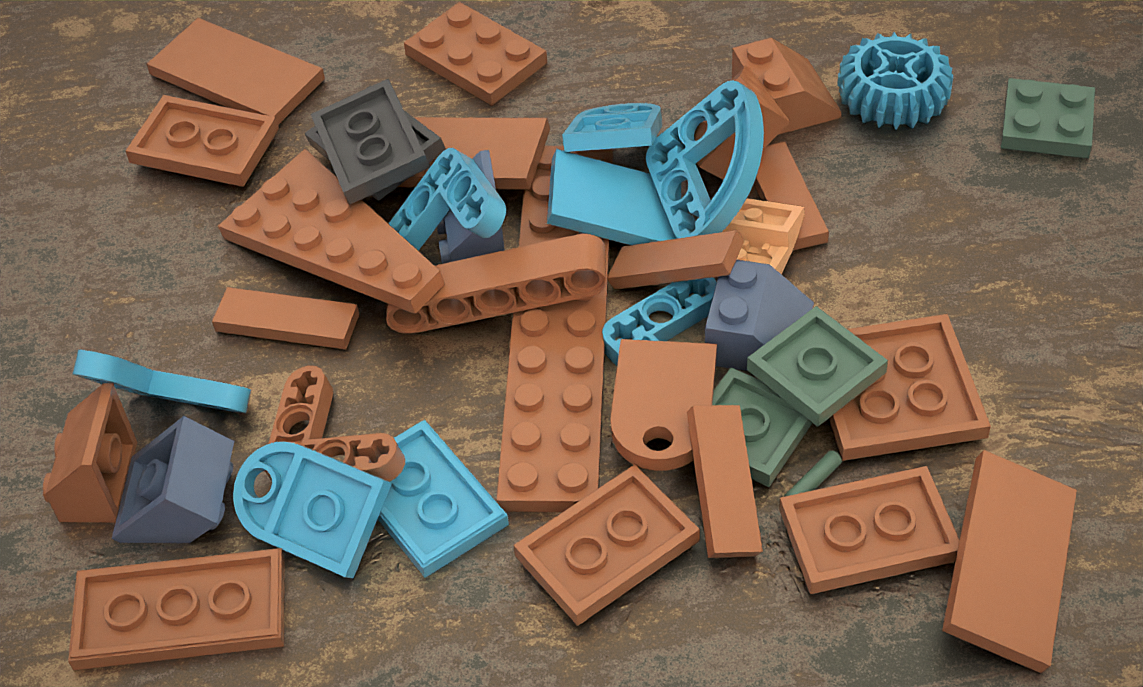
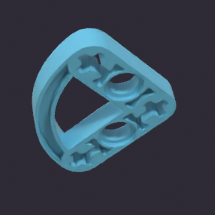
M727 81L716 88L661 133L647 150V167L677 238L722 232L743 206L756 179L763 151V117L756 94L737 81ZM707 120L708 125L702 138L695 141L694 134L697 126ZM735 133L734 150L728 171L721 186L711 200L696 163ZM688 180L686 194L676 201L675 193L677 187L681 182ZM693 215H695V216H697V217H699V218L695 221Z

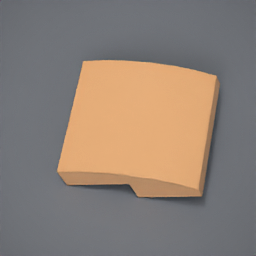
M747 198L734 219L722 231L737 230L744 241L736 260L770 264L782 274L805 215L804 207Z

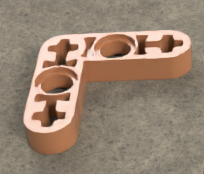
M305 366L294 371L284 385L268 444L291 442L308 447L329 457L345 455L344 463L389 482L403 471L405 456L395 439L389 434L375 433L322 438L333 397V388L322 369L317 366ZM309 421L308 426L303 431L293 435L289 434L290 429L298 422ZM266 470V471H265L266 474L268 475V477H269L270 480L272 481L271 475H270L269 472Z

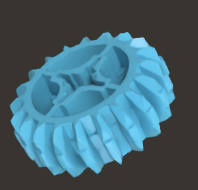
M893 32L891 37H884L877 33L874 40L862 38L860 45L850 46L849 52L843 56V60L840 63L837 86L839 87L842 104L849 107L851 115L860 114L863 123L873 120L877 122L878 128L884 124H891L897 130L900 124H906L913 129L918 121L928 124L932 116L941 114L944 105H947L948 99L951 97L953 74L952 68L949 65V57L940 54V46H928L927 38L917 41L912 38L911 33L906 37H898L895 32Z

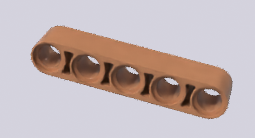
M577 234L435 265L440 270L445 285L416 314L387 303L386 321L387 325L398 333L413 334L594 296L603 291L606 286L605 244L595 235Z

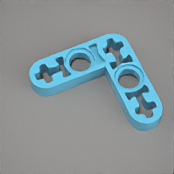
M448 148L437 157L388 224L419 251L450 209L464 228L482 238H489L503 224L506 216V206L475 161L455 148Z
M711 277L672 282L611 318L602 329L606 356L617 366L621 339H630L632 337V340L668 341L708 317L717 284L716 280ZM656 311H665L670 313L673 318L665 323H657L650 320L649 316Z
M78 350L72 374L99 384L113 383L115 389L244 414L247 412L251 390L248 388L155 371L122 358L87 350Z

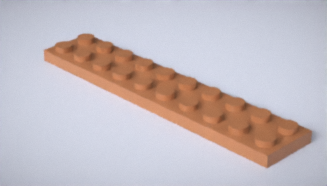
M544 146L530 189H524L519 247L577 234H585L547 224L551 162L556 149L564 151V146ZM613 149L570 152L613 164ZM598 237L605 244L606 286L603 291L591 297L513 313L496 500L505 512H564L599 488L605 343L602 329L607 321L609 239Z

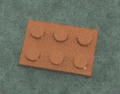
M461 2L455 4L404 42L405 55L491 106L547 64L546 50Z
M163 95L126 149L129 163L244 187L279 128L276 117Z
M634 464L513 546L515 557L573 622L579 626L699 542L700 529Z
M927 466L780 498L779 510L810 594L956 562L960 540Z

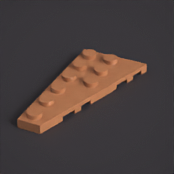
M306 149L299 153L275 176L267 180L257 192L242 205L235 208L232 214L218 225L225 240L414 314L445 285L440 270L362 199L349 205L337 177Z

